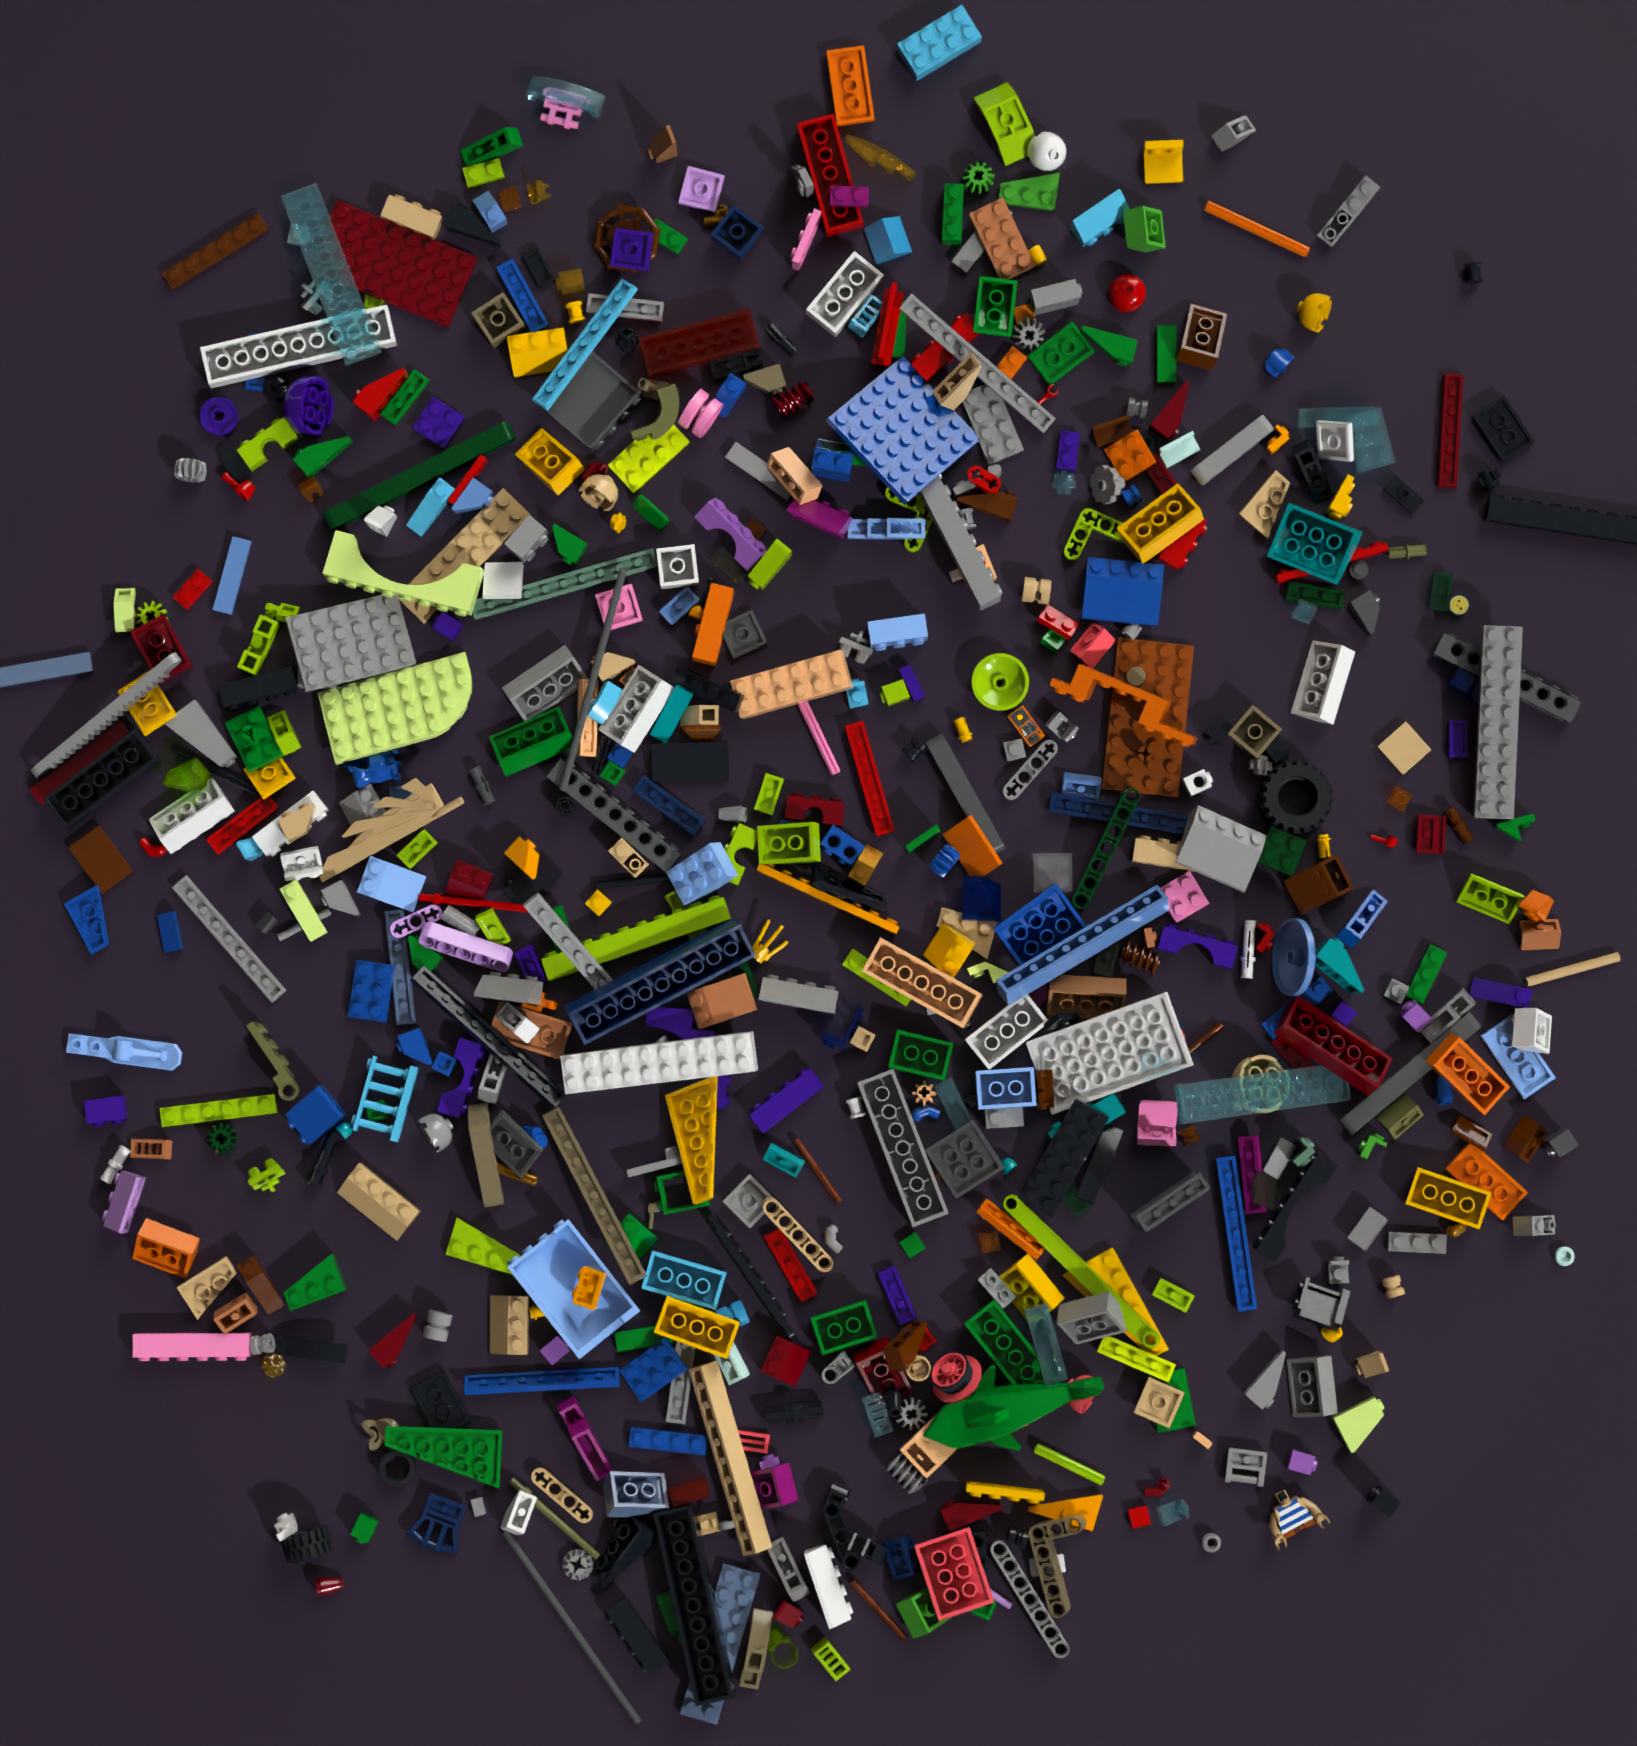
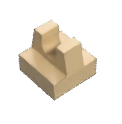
M716 1511L697 1516L701 1535L719 1531Z

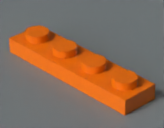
M986 1198L976 1211L984 1220H987L998 1231L1006 1235L1013 1243L1017 1244L1036 1260L1045 1250L1022 1225Z

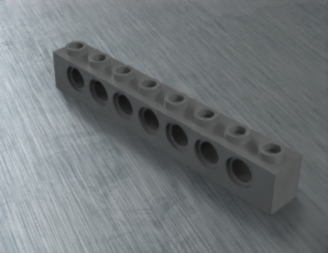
M1452 633L1442 634L1431 656L1479 680L1481 652L1474 649L1475 645L1467 641L1463 643L1457 640L1458 637ZM1452 647L1459 648V656H1454L1451 653ZM1469 655L1477 658L1476 665L1469 663ZM1521 669L1520 682L1525 681L1528 684V690L1523 691L1520 688L1519 700L1567 725L1570 724L1581 704L1577 700L1578 697L1570 693L1566 695L1560 692L1561 689L1552 684L1548 686L1543 683L1544 680L1537 676L1530 677L1526 675L1525 670ZM1538 690L1545 692V699L1542 700L1537 697ZM1555 698L1562 701L1563 705L1561 708H1557L1554 705Z
M560 759L546 776L558 787H560L567 759L565 761ZM573 765L571 774L575 775L576 780L574 783L568 784L566 793L665 873L670 870L681 857L678 853L680 849L673 843L670 845L665 843L663 835L658 831L653 833L649 830L650 825L643 819L638 821L634 818L635 813L628 807L623 809L619 806L620 801L613 795L608 797L604 794L605 789L598 783L593 785L589 782L590 777L583 771L578 773L574 769L575 765ZM589 786L591 789L590 794L587 796L581 795V787ZM604 798L606 801L604 807H596V799ZM612 810H619L621 815L619 819L613 820L610 818V812ZM627 822L635 823V829L632 832L625 830ZM642 834L650 835V841L647 844L640 842ZM659 845L665 847V853L662 856H657L654 852L655 848Z

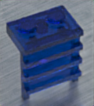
M860 1006L843 1040L825 1032L821 1038L824 1040L823 1044L831 1049H834L836 1046L846 1051L847 1047L844 1044L847 1040L851 1041L853 1038L850 1036L852 1029L857 1030L858 1027L855 1026L857 1020L862 1021L863 1016L860 1014L863 1007Z

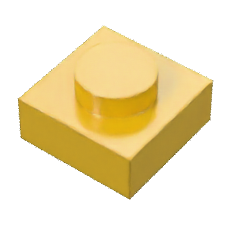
M597 889L585 904L600 917L612 902Z

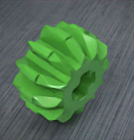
M975 161V167L969 163L968 169L963 170L966 176L962 177V181L967 182L964 187L969 188L971 186V193L978 189V194H981V188L987 192L989 190L987 185H993V181L990 180L994 178V174L990 173L992 168L988 167L985 169V162L982 163V166H979V162ZM976 174H978V176L979 174L982 175L981 181H979L978 179L975 180Z

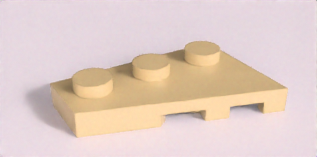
M1274 470L1238 514L1266 539L1269 538L1272 525L1275 523L1276 515L1284 500L1290 482L1278 471Z
M942 907L937 927L940 928L944 922L976 943L972 950L988 959L995 933L993 928L997 926V922Z
M225 1256L177 1286L178 1291L197 1320L235 1276L237 1271L228 1257Z

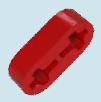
M972 466L967 472L968 481L989 494H995L1000 490V479L982 467ZM976 471H978L979 476L983 478V480L978 477L973 479V475L971 474V472L975 473ZM985 480L990 483L992 481H995V485L997 487H992V489H990L989 483L985 482Z

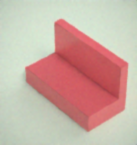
M1093 622L1070 649V652L1081 659L1088 667L1094 668L1116 640L1105 628Z

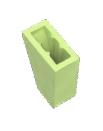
M1372 1396L1332 1417L1350 1453L1357 1450L1384 1416L1382 1410L1385 1408L1380 1399L1376 1400Z

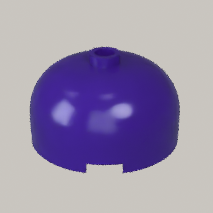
M305 376L298 378L288 387L284 396L283 410L287 422L294 430L303 434L318 435L323 433L322 430L325 425L330 424L334 400L333 396L329 395L327 388L329 384L325 379ZM313 405L324 406L325 411L323 409H314Z

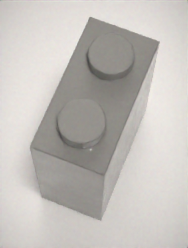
M1076 279L1031 290L1029 300L1034 316L1078 305L1082 295V288L1080 283L1077 284Z

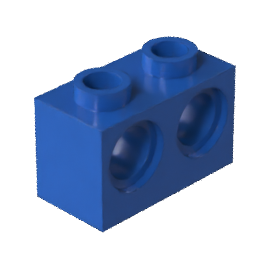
M834 825L820 843L823 847L821 849L829 856L833 853L838 857L837 861L845 867L848 864L852 866L865 848L864 845ZM830 837L838 838L839 844L836 847L829 846L828 839ZM846 848L854 849L855 855L852 858H847L844 855Z

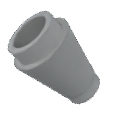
M740 805L719 809L720 820L737 824L747 822V807Z

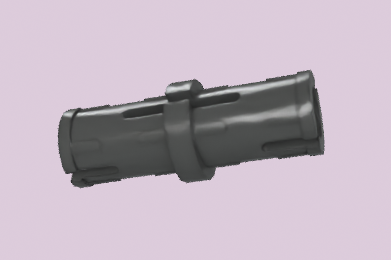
M478 766L471 769L469 773L474 780L475 789L479 792L484 806L495 802L496 800L489 788V781H486L481 767Z

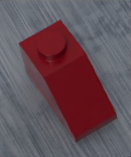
M785 1597L773 1612L774 1619L790 1628H793L794 1625L799 1626L804 1616H802L803 1610Z

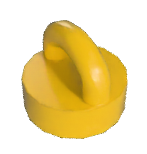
M1341 1327L1337 1332L1326 1328L1321 1329L1322 1336L1329 1342L1337 1341L1343 1334Z

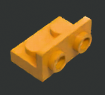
M590 1265L583 1266L578 1273V1285L572 1293V1303L590 1310H596L607 1273L594 1269Z

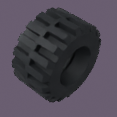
M319 1525L296 1532L281 1541L286 1561L290 1564L321 1556L334 1549L327 1525Z

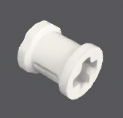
M862 1096L845 1100L850 1109V1119L866 1115L861 1102Z

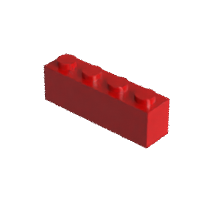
M967 313L963 316L961 314L952 321L954 324L951 328L969 344L979 335V333H973L974 320ZM933 340L925 346L926 350L922 354L918 353L911 359V367L925 382H929L955 358Z

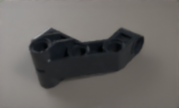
M834 1481L824 1504L823 1514L843 1567L849 1572L856 1571L863 1557L881 1565L889 1547L848 1530L841 1510L852 1489ZM830 1505L837 1508V1513L834 1516H829L826 1513V1508ZM839 1531H844L847 1534V1539L844 1542H839L836 1539V1534ZM849 1557L857 1560L855 1567L850 1568L846 1565V1560Z

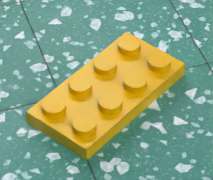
M966 1481L965 1484L966 1492H969L970 1496L981 1497V1493L988 1494L989 1498L993 1499L1007 1496L1008 1500L1020 1501V1498L1027 1499V1502L1039 1504V1500L1044 1501L1045 1496L1044 1491L1041 1489Z

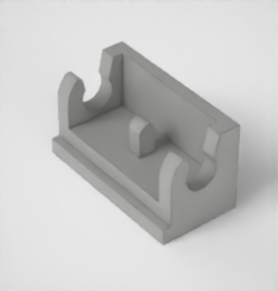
M1369 1207L1347 1238L1366 1252L1388 1220Z

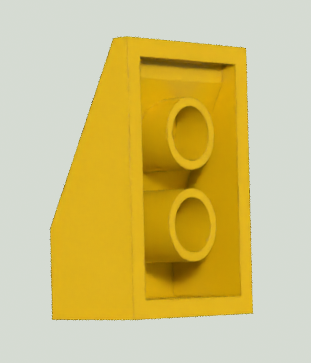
M543 428L515 453L516 457L558 496L585 470L578 458Z

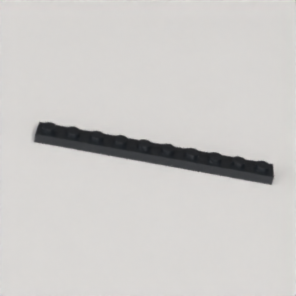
M425 966L410 980L549 1107L554 1110L567 1094Z

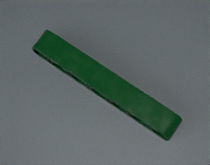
M1127 787L1123 790L1072 895V903L1078 909H1084L1089 905L1138 804L1140 793L1133 787ZM1128 791L1136 793V798L1133 801L1126 799ZM1120 808L1127 809L1128 814L1125 818L1121 819L1117 816ZM1113 825L1119 827V833L1116 836L1109 834V828ZM1103 843L1111 845V850L1108 853L1101 852L1100 847ZM1095 860L1102 861L1103 866L1100 870L1092 868V863ZM1091 877L1094 879V885L1089 888L1085 887L1084 880ZM1078 895L1086 897L1084 904L1079 905L1075 902Z

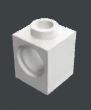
M1204 769L1182 779L1189 797L1211 788V783L1213 782L1210 773L1205 772ZM1194 778H1201L1203 786L1196 787L1193 783Z

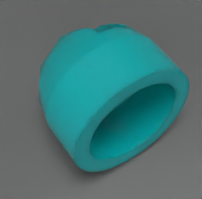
M341 1123L336 1127L344 1139L348 1138L352 1133V1127L349 1123Z
M1011 1158L1002 1160L1005 1166L1002 1171L1005 1175L1018 1166Z

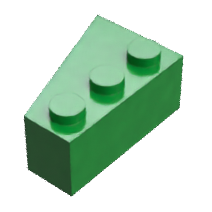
M334 1253L284 1292L290 1311L347 1290Z

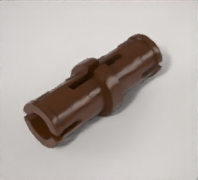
M1455 806L1444 811L1453 825V831L1456 830L1464 845L1475 839L1466 826L1467 822L1461 818Z

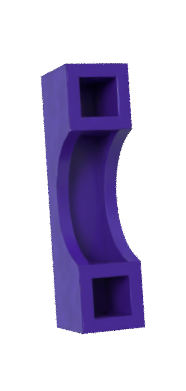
M1172 924L1162 927L1156 949L1176 954L1184 945L1198 944L1208 951L1212 965L1227 969L1233 968L1238 946L1234 945L1235 942L1226 939L1220 942L1215 940V936L1208 934L1202 937L1197 935V931L1186 929V932L1178 930L1179 926Z
M459 1038L454 1056L463 1066L464 1077L458 1088L451 1092L442 1093L437 1112L461 1118L462 1115L466 1114L468 1104H465L467 1096L471 1097L474 1088L471 1085L472 1079L477 1078L479 1067L476 1066L478 1060H482L485 1052L480 1043Z

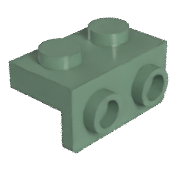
M1298 1137L1296 1141L1303 1148L1289 1162L1294 1167H1304L1311 1161L1310 1156L1316 1152L1313 1149L1315 1145L1308 1137Z

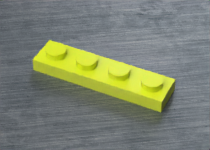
M1111 1336L1102 1339L1097 1351L1102 1355L1168 1383L1176 1366L1172 1362Z

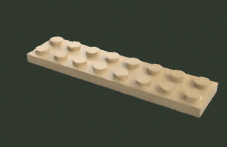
M503 488L489 505L485 506L408 585H424L439 581L452 574L463 563L481 567L513 534L527 516H531V514ZM400 600L424 624L438 611L436 606L429 605V607H424L416 601L404 602Z

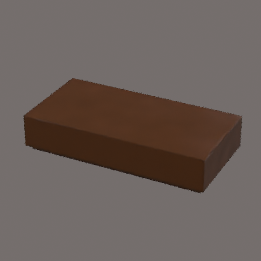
M1461 1115L1456 1118L1450 1131L1481 1151L1486 1149L1493 1135Z

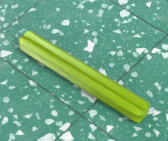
M1039 1443L1034 1448L1033 1452L1099 1485H1102L1105 1480L1103 1474Z

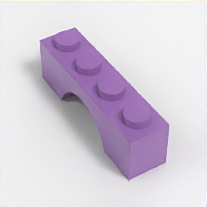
M716 497L708 501L696 514L695 518L707 531L719 528L727 531L733 537L736 544L734 559L747 572L754 568L767 552L764 544L758 541L751 531L739 522L737 516L730 513L725 508V504Z

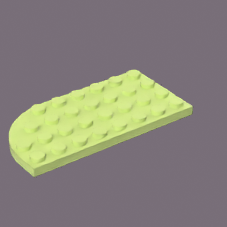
M462 652L337 687V689L332 688L317 692L335 764H342L429 740L448 731L465 713L470 695L472 694V675L466 653Z

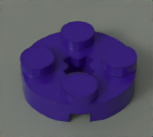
M210 398L201 407V424L211 434L217 436L226 435L234 430L239 421L236 406L227 398ZM223 412V420L216 421L215 413Z

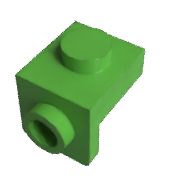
M1375 1133L1373 1136L1368 1135L1366 1140H1362L1358 1146V1156L1367 1159L1375 1143L1386 1147L1385 1138Z

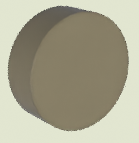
M1132 667L1126 674L1127 682L1136 687L1142 685L1146 679V674L1140 667Z

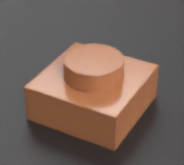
M1152 928L1143 929L1146 948L1155 947L1157 942L1156 932L1152 931Z

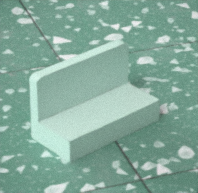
M1193 431L1158 450L1157 453L1166 468L1200 451L1193 437Z

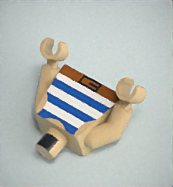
M1286 1490L1275 1494L1279 1505L1273 1508V1513L1270 1515L1269 1528L1275 1540L1277 1550H1279V1543H1284L1287 1548V1538L1316 1523L1321 1528H1324L1321 1524L1323 1520H1327L1330 1524L1328 1517L1323 1515L1317 1505L1304 1497L1299 1498L1298 1496L1290 1499Z

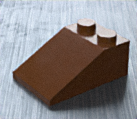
M1190 304L1176 361L1213 371L1219 356L1227 314Z

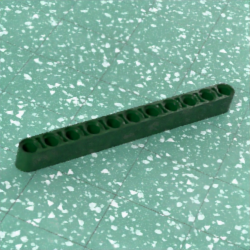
M502 422L328 509L322 515L331 532L370 514L377 506L383 507L439 479V477L441 478L477 460L480 454L485 456L516 440V436L509 422Z

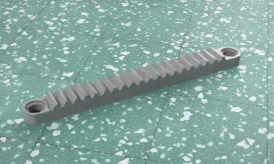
M174 652L166 657L30 770L35 778L42 777L52 768H58L61 763L66 762L65 759L71 758V754H76L77 749H82L84 744H88V740H93L94 735H99L100 730H105L107 725H112L111 721L118 720L117 716H122L123 711H129V706H135V702L141 701L140 697H146V692H152V687H158V683H163V678H169V672L182 661L177 653Z

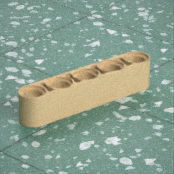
M768 1197L764 1199L761 1205L762 1210L818 1270L821 1272L831 1270L833 1260L775 1198ZM769 1202L776 1204L774 1211L769 1212L766 1210V1205ZM782 1216L789 1217L788 1224L780 1225V1218ZM801 1230V1238L794 1239L792 1237L793 1232ZM814 1244V1252L807 1253L805 1250L806 1246ZM827 1258V1266L820 1267L819 1260Z

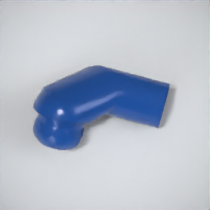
M927 1104L925 1106L921 1105L914 1108L911 1116L914 1121H920L922 1117L927 1115L937 1119L940 1110Z

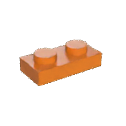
M1012 346L997 368L1008 378L1012 379L1028 357Z

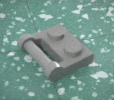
M1228 1447L1224 1482L1251 1483L1263 1487L1267 1452ZM1232 1468L1259 1471L1258 1477L1233 1474Z

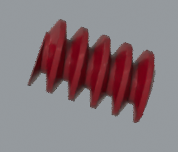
M805 380V385L799 381L798 388L794 385L791 386L792 392L786 389L785 396L779 393V400L775 397L772 398V402L781 417L782 413L788 417L789 409L795 412V405L801 409L802 401L808 405V398L813 401L815 400L814 394Z

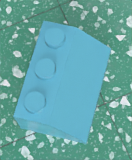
M1120 189L1116 190L1072 220L1070 230L1082 247L1093 245L1098 241L1097 237L1102 234L1106 236L1114 230L1113 226L1118 223L1120 225L1123 224V210L1130 208Z

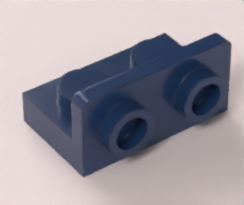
M910 1534L882 1543L889 1547L886 1552V1558L893 1580L912 1576L921 1571V1565L914 1549L915 1544Z

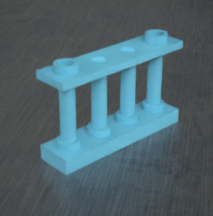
M373 1056L367 1062L366 1070H369L357 1115L353 1114L350 1126H353V1131H358L359 1126L388 1133V1136H391V1141L399 1142L419 1068L410 1066V1069L403 1070L377 1063L378 1057ZM374 1070L403 1077V1080H406L405 1087L399 1089L373 1082ZM369 1089L398 1096L401 1099L400 1105L391 1107L366 1100ZM364 1107L393 1115L396 1118L394 1125L388 1126L362 1119Z

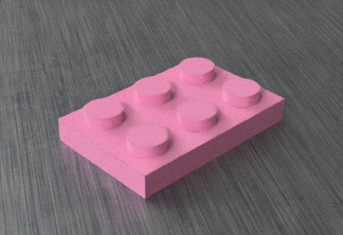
M814 208L813 213H808L805 220L806 229L805 231L801 230L797 239L798 247H794L790 255L792 268L797 271L801 268L820 224V210Z

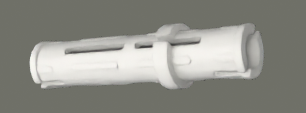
M1244 920L1243 952L1240 961H1242L1241 978L1253 979V962L1256 961L1254 957L1256 921ZM1250 931V945L1248 948V937ZM1249 952V960H1248V968H1247V953Z

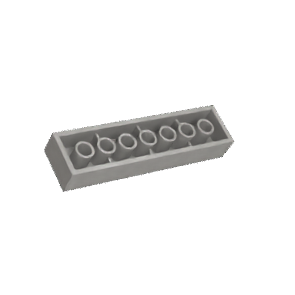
M891 1069L858 1082L859 1090L912 1227L949 1214L894 1070Z

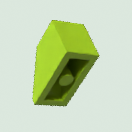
M285 710L267 718L274 738L284 756L302 748Z

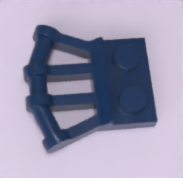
M430 1492L422 1516L406 1535L413 1537L422 1548L426 1549L428 1547L433 1549L435 1553L453 1552V1554H458V1528L467 1506ZM425 1519H429L431 1521L425 1537H423L416 1529ZM435 1522L443 1525L437 1542L429 1540ZM448 1527L453 1528V1544H442Z

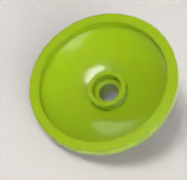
M997 653L985 657L978 663L972 675V689L975 697L982 705L996 711L1009 710L1020 704L1029 688V676L1025 666L1020 660L1009 654ZM998 680L1003 681V686L998 687L996 682Z

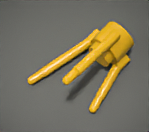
M769 919L752 946L756 955L754 958L760 963L764 960L767 962L771 956L788 944V941H785L768 953L770 950L767 947L783 929L781 925L764 945H759L770 924Z

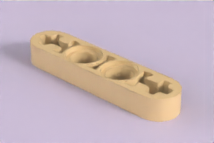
M539 1467L532 1472L531 1479L533 1483L581 1523H587L592 1519V1508L548 1470ZM536 1472H544L545 1474L543 1477L547 1481L549 1477L553 1479L547 1484L546 1488L542 1486L545 1484L543 1480H536ZM556 1483L560 1486L558 1494L550 1492L549 1487L551 1484ZM567 1496H572L575 1499V1504L572 1507H568L564 1503V1499ZM579 1502L582 1504L579 1507L581 1510L585 1511L587 1509L589 1511V1518L584 1517L582 1519L580 1517L581 1513L578 1510L576 1513L572 1511Z

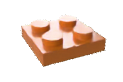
M1138 430L1131 432L1104 449L1119 476H1122L1125 482L1157 463Z

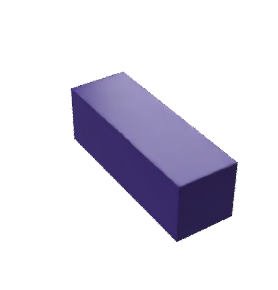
M910 664L899 669V673L914 703L925 698Z

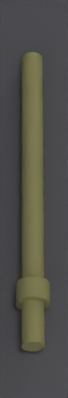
M514 1477L509 1482L517 1491L520 1490L533 1495L531 1489L527 1486L524 1487ZM537 1498L534 1506L595 1560L600 1556L596 1549Z

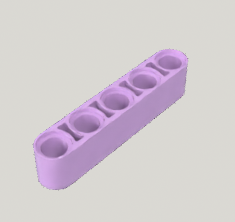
M433 922L424 923L419 937V943L424 947L499 972H505L509 969L513 956L512 950L506 946Z

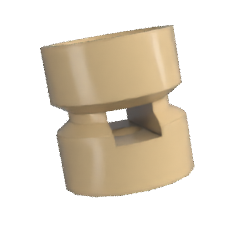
M1025 577L1022 602L1032 603L1036 600L1038 604L1048 605L1052 580L1041 579L1037 581L1036 578Z
M917 1355L915 1361L906 1372L912 1380L923 1381L930 1375L931 1365L926 1357Z

